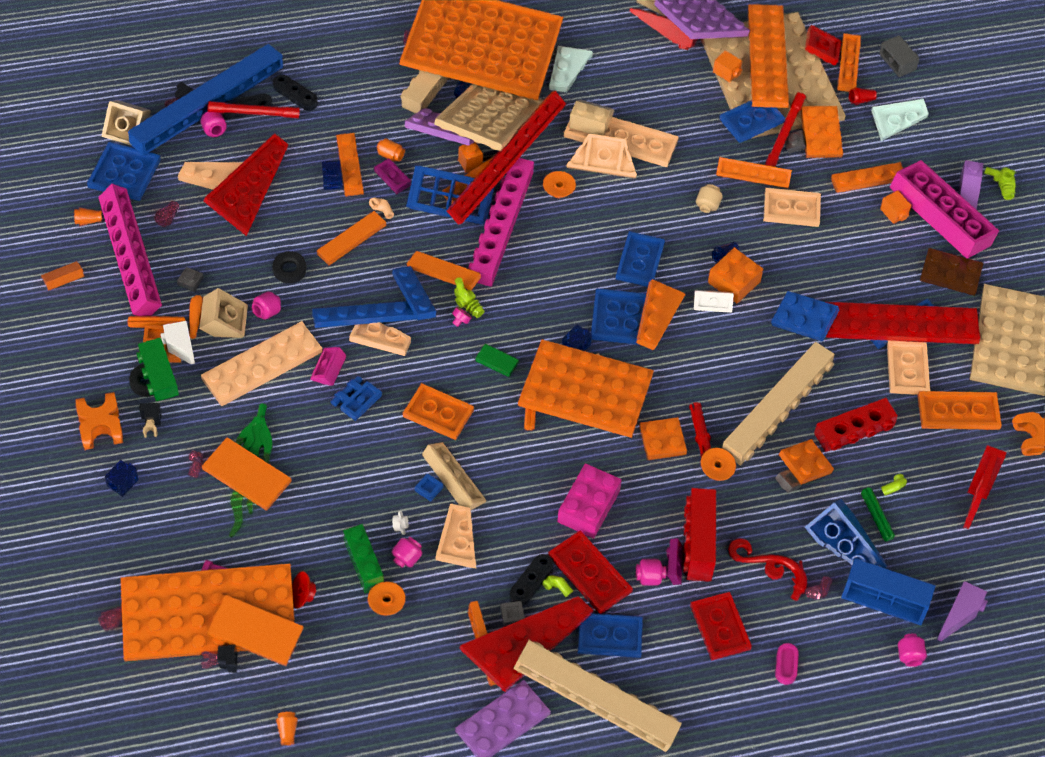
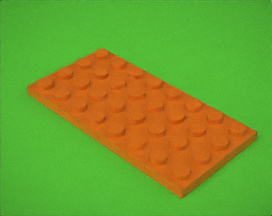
M290 564L121 577L124 661L217 654L218 646L232 645L207 633L225 595L294 622ZM236 646L237 652L247 651Z

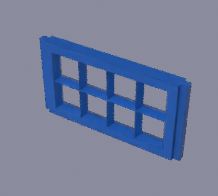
M415 166L406 207L452 218L447 209L451 206L452 197L458 198L460 196L453 194L456 182L465 183L468 187L475 178L428 167ZM424 174L436 177L433 189L422 187ZM440 178L452 181L449 193L438 191ZM494 188L480 202L478 215H469L465 221L485 225L489 215ZM421 190L432 193L430 205L418 203ZM436 194L448 196L446 209L434 206Z

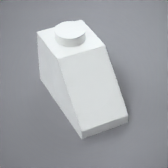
M187 321L163 325L164 333H161L163 345L167 344L168 352L190 364H195Z

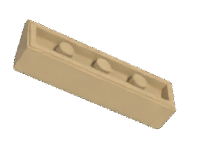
M443 442L429 444L422 454L460 506L469 507L471 511L486 502L484 496Z

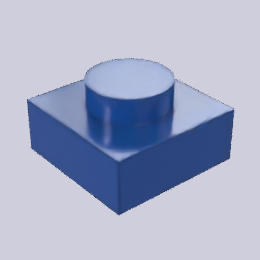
M428 473L415 486V492L430 502L443 489V483Z

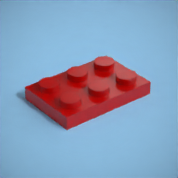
M730 592L691 602V610L711 661L751 650L752 645Z

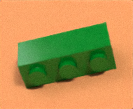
M161 337L139 343V352H136L139 364L143 363L144 368H141L144 379L149 380V384H146L149 395H154L156 402L178 396L177 384Z
M363 524L343 530L345 546L365 594L370 592L376 584L384 582V575Z

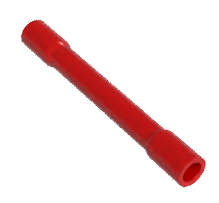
M801 92L796 93L789 113L764 165L776 166L798 112L801 110L806 99L805 94Z
M208 101V112L255 114L285 118H299L300 114L298 107H271Z

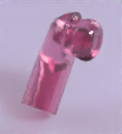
M191 451L189 460L193 461L187 475L197 479L203 465V454L200 451Z
M827 576L822 577L820 585L806 589V596L812 599L825 598L832 579Z

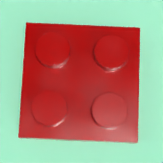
M811 25L807 32L805 50L823 59L826 63L835 66L839 61L841 40Z

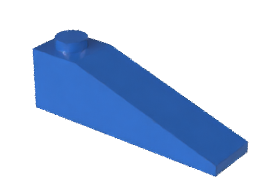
M842 499L834 502L805 526L806 530L818 544L823 547L825 546L834 552V555L849 562L851 566L856 558L882 568L888 567L856 516Z

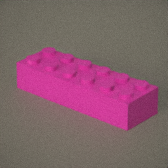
M922 160L896 173L890 188L894 192L898 190L911 204V208L964 257L968 259L992 245L999 230Z

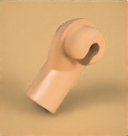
M375 197L370 199L369 205L371 208L382 211L386 219H391L394 216L388 201Z

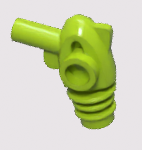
M986 167L984 174L994 176L993 180L998 182L1003 198L1005 200L1013 199L1015 197L1016 185L1015 170H1010L1007 167L1001 170Z
M456 278L454 294L457 305L460 308L464 307L472 316L476 318L481 317L485 312L483 306L480 305L478 300H474L476 296L473 291L464 288L462 278Z

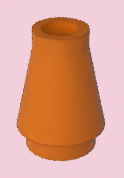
M80 207L79 209H74V223L79 224V226L102 222L101 211Z
M281 712L276 719L281 745L294 744L298 720L294 712Z

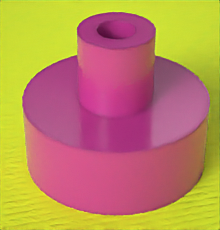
M456 307L452 312L456 317L452 323L457 327L462 322L468 324L472 319L471 315L459 307Z

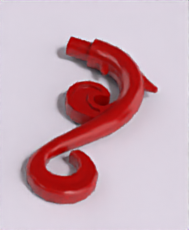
M742 538L731 541L728 553L733 560L742 563H766L765 574L775 580L782 578L784 575L783 566H785L795 576V578H792L795 585L791 598L798 601L801 594L805 593L807 576L801 560L797 563L788 557L774 554L742 557L737 554L736 550L744 548L747 551V555H751L752 546L749 541Z

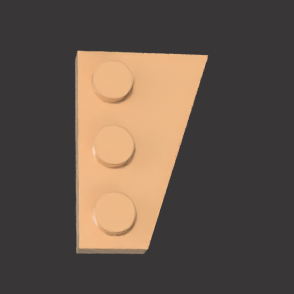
M450 504L436 553L437 561L476 569L471 511L469 507Z

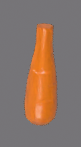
M200 295L192 297L190 301L189 336L191 339L196 338L200 325L203 296Z

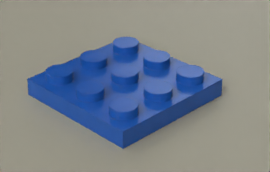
M108 142L87 182L88 188L104 192L111 184L126 188L130 199L140 201L161 161V157L150 152L143 156L135 148Z
M596 288L590 340L640 345L636 343L646 294Z

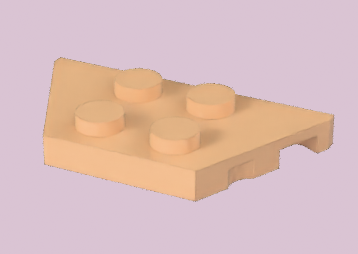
M588 134L584 143L567 163V168L629 178L637 177L626 140L622 138Z

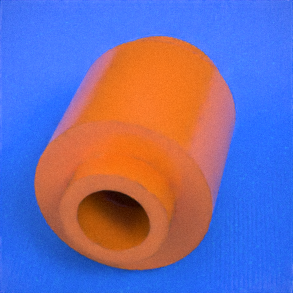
M385 138L380 140L377 145L378 155L384 158H389L393 162H400L404 157L405 149L396 142Z

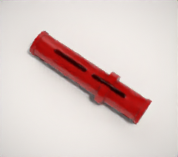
M694 402L693 405H689L696 433L695 441L699 445L700 456L702 457L707 450L711 449V436L707 432L702 405L699 402Z

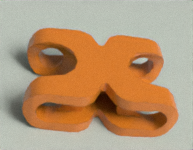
M114 392L106 393L104 404L97 408L88 406L85 398L76 399V410L79 417V429L84 450L93 449L94 439L101 434L111 436L114 444L123 443L122 428L118 418L119 410Z
M1035 412L1016 415L1012 420L1014 429L1016 431H1025L1032 436V438L1026 439L1021 446L1022 454L1025 456L1041 455L1045 450V416L1042 418Z

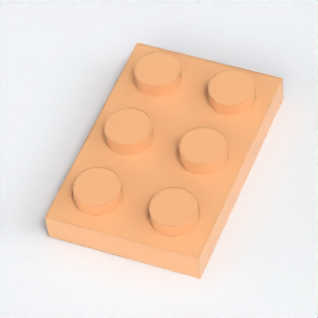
M766 188L763 221L819 227L821 193Z
M888 340L887 356L890 393L918 395L919 391H930L927 343Z

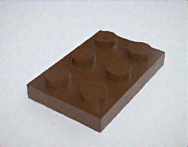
M928 248L920 281L975 296L983 262Z

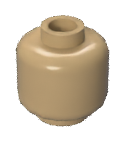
M708 184L701 187L696 204L702 212L710 213V211H716L719 208L723 195L717 186Z

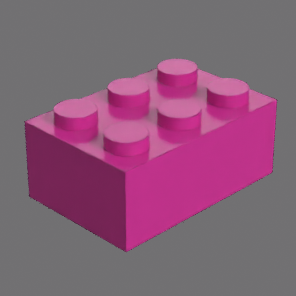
M585 463L558 511L557 522L573 530H581L583 534L594 539L620 493L622 479Z

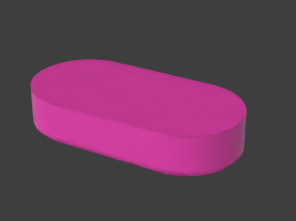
M790 643L782 644L778 648L775 676L781 684L785 685L792 684L796 680L798 672L799 652L796 646Z

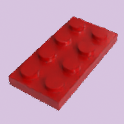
M581 530L548 552L556 566L599 614L604 613L633 591L628 582Z

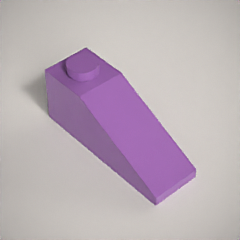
M965 160L960 174L959 195L977 210L983 163Z
M964 581L937 640H944L976 618L978 611L983 612L988 602L985 600L987 591Z

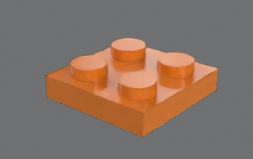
M678 417L641 422L639 424L647 460L687 454Z
M812 439L782 449L779 453L781 459L801 485L829 475L834 470Z

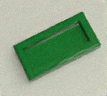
M484 344L475 357L476 362L507 377L511 376L519 364V359L487 344Z

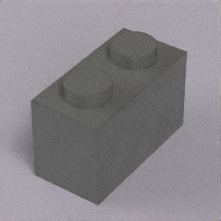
M900 35L882 42L879 55L898 77L916 71L920 58Z

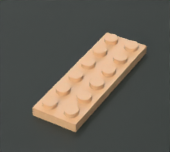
M612 117L605 136L625 139L631 157L668 167L679 137ZM569 120L564 137L584 143L589 133L569 128Z
M301 321L201 374V379L222 407L322 353L323 350Z

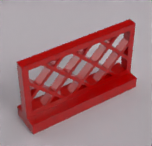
M988 445L986 446L967 492L974 496L963 528H970L982 498L987 500L1007 452Z

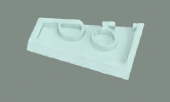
M558 46L549 90L567 93L577 79L579 72L584 69L586 62L593 56V51Z
M924 99L876 106L871 110L881 141L927 118L929 114Z

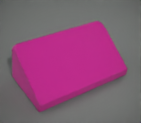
M340 347L324 348L310 379L333 386L346 359V354Z

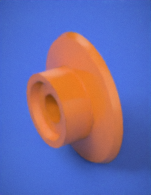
M554 171L544 178L543 187L549 195L555 198H563L575 190L576 181L567 172Z
M711 448L702 455L701 468L709 478L723 481L729 479L734 474L736 462L727 450Z
M393 582L378 583L372 587L368 594L370 608L380 615H393L402 609L406 600L403 589Z

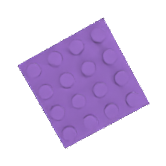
M716 0L655 1L654 5L690 39L748 37L750 30L744 26V23L735 18L734 14L727 11L725 6Z

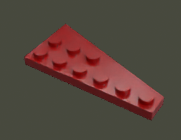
M274 133L204 198L203 202L247 236L289 144Z
M577 596L460 645L459 649L506 692L524 676V674L513 668L528 640L538 642L544 649L551 651L593 613V609Z

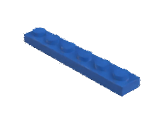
M407 301L312 309L315 328L417 320Z

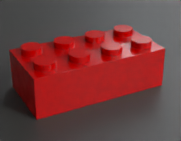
M691 488L690 496H686V506H684L686 522L684 523L683 531L685 536L683 572H687V580L711 582L716 564V489Z

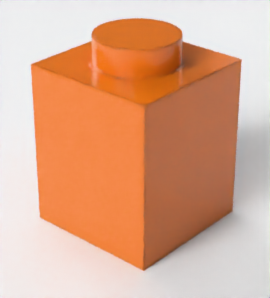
M725 50L715 59L713 73L730 83L734 78L740 76L742 60Z
M476 142L469 146L465 144L459 146L458 161L465 173H469L483 164V153Z
M897 190L883 198L880 209L895 224L908 218L911 204Z

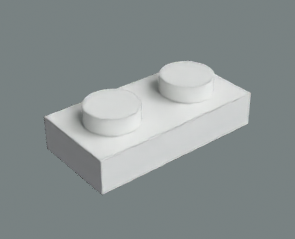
M695 290L694 310L732 313L733 292Z

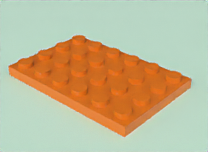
M541 339L518 400V406L632 438L654 370Z

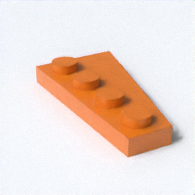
M653 279L649 282L636 340L637 344L651 350L657 347L685 293Z

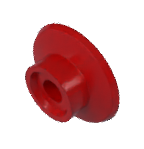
M304 571L299 572L292 583L293 607L295 609L303 607L306 602H311L316 593L315 583L310 581L309 575Z

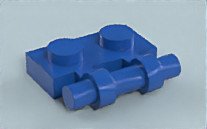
M360 376L350 379L346 383L347 386L342 391L339 390L330 401L335 407L339 403H343L340 406L341 411L354 421L362 416L382 396V392L368 381L361 386L360 384L363 380ZM351 392H355L351 397L348 396Z

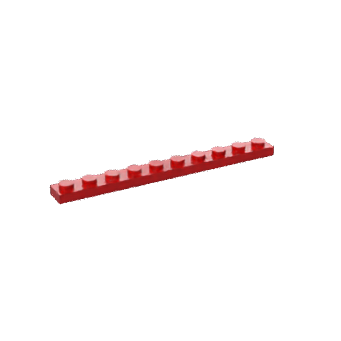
M556 91L551 92L523 123L510 142L493 157L447 209L449 215L458 225L466 220L565 107L566 103Z

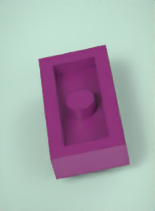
M389 158L374 167V172L396 194L411 186V180Z
M678 538L670 539V547H667L669 562L666 565V576L673 585L682 584L684 554L683 546Z

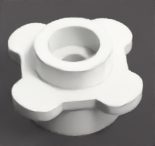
M398 511V515L393 516V528L395 532L401 531L402 535H405V529L409 526L408 518L403 516L402 511Z

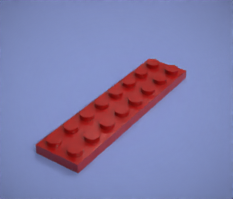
M826 302L836 305L840 309L826 338L959 344L980 343L977 308Z

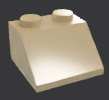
M119 100L109 101L101 137L130 145L128 131L149 118L151 110Z
M577 100L570 114L569 128L589 134L605 136L615 109L584 100Z
M217 288L203 297L199 329L214 337L243 338L245 335L248 304Z

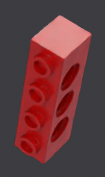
M883 398L817 423L814 435L825 452L830 450L836 451L846 444H854L862 438H870L883 430H891L895 426L898 415L888 399Z

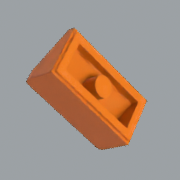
M76 261L45 273L41 277L49 291L84 277L82 267Z

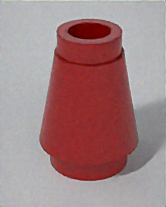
M855 87L849 91V101L855 105L874 101L877 98L875 90Z

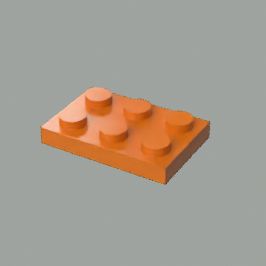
M802 106L800 111L806 145V158H841L843 156L837 106Z
M421 383L404 410L403 417L456 440L472 415L474 406Z

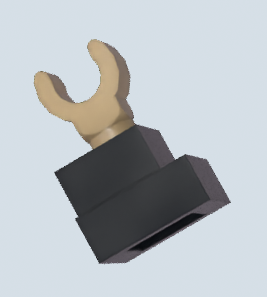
M141 403L139 411L141 419H144L146 424L143 428L144 437H147V432L150 430L154 431V436L157 437L158 432L155 425H161L162 418L160 403Z

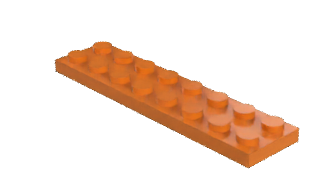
M748 4L752 107L788 108L783 5Z

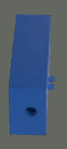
M855 558L841 598L922 625L936 586Z

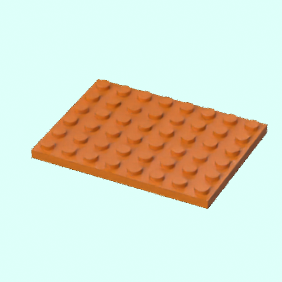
M421 0L400 59V65L538 101L561 29L563 17L499 0Z

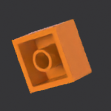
M733 248L710 269L708 283L720 292H733V302L738 304L761 282L763 268L739 250Z

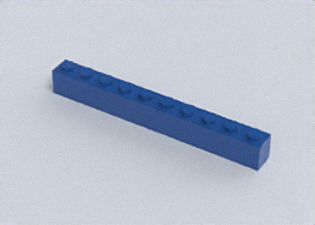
M269 44L258 49L208 82L203 83L195 90L190 91L187 95L128 131L130 145L143 156L200 121L202 115L208 112V101L225 102L233 100L282 69V54Z

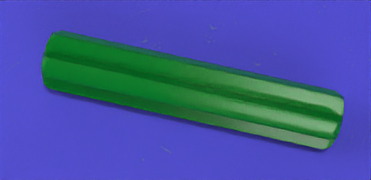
M864 488L861 495L883 540L886 542L893 540L895 534L872 488Z

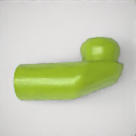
M903 474L895 475L893 482L881 486L884 496L906 486L907 479L904 478Z
M550 575L543 581V586L547 590H550L552 587L558 588L565 598L573 592L572 588L562 577Z

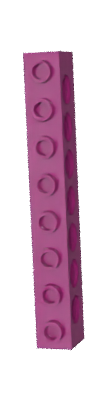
M519 158L508 170L506 177L501 179V190L496 192V203L490 208V219H486L484 225L485 232L481 233L479 238L480 246L475 248L473 254L474 262H470L468 269L480 273L481 278L477 282L479 284L491 287L493 285L534 173V161Z
M111 184L98 198L131 311L136 316H151L162 306L127 189Z

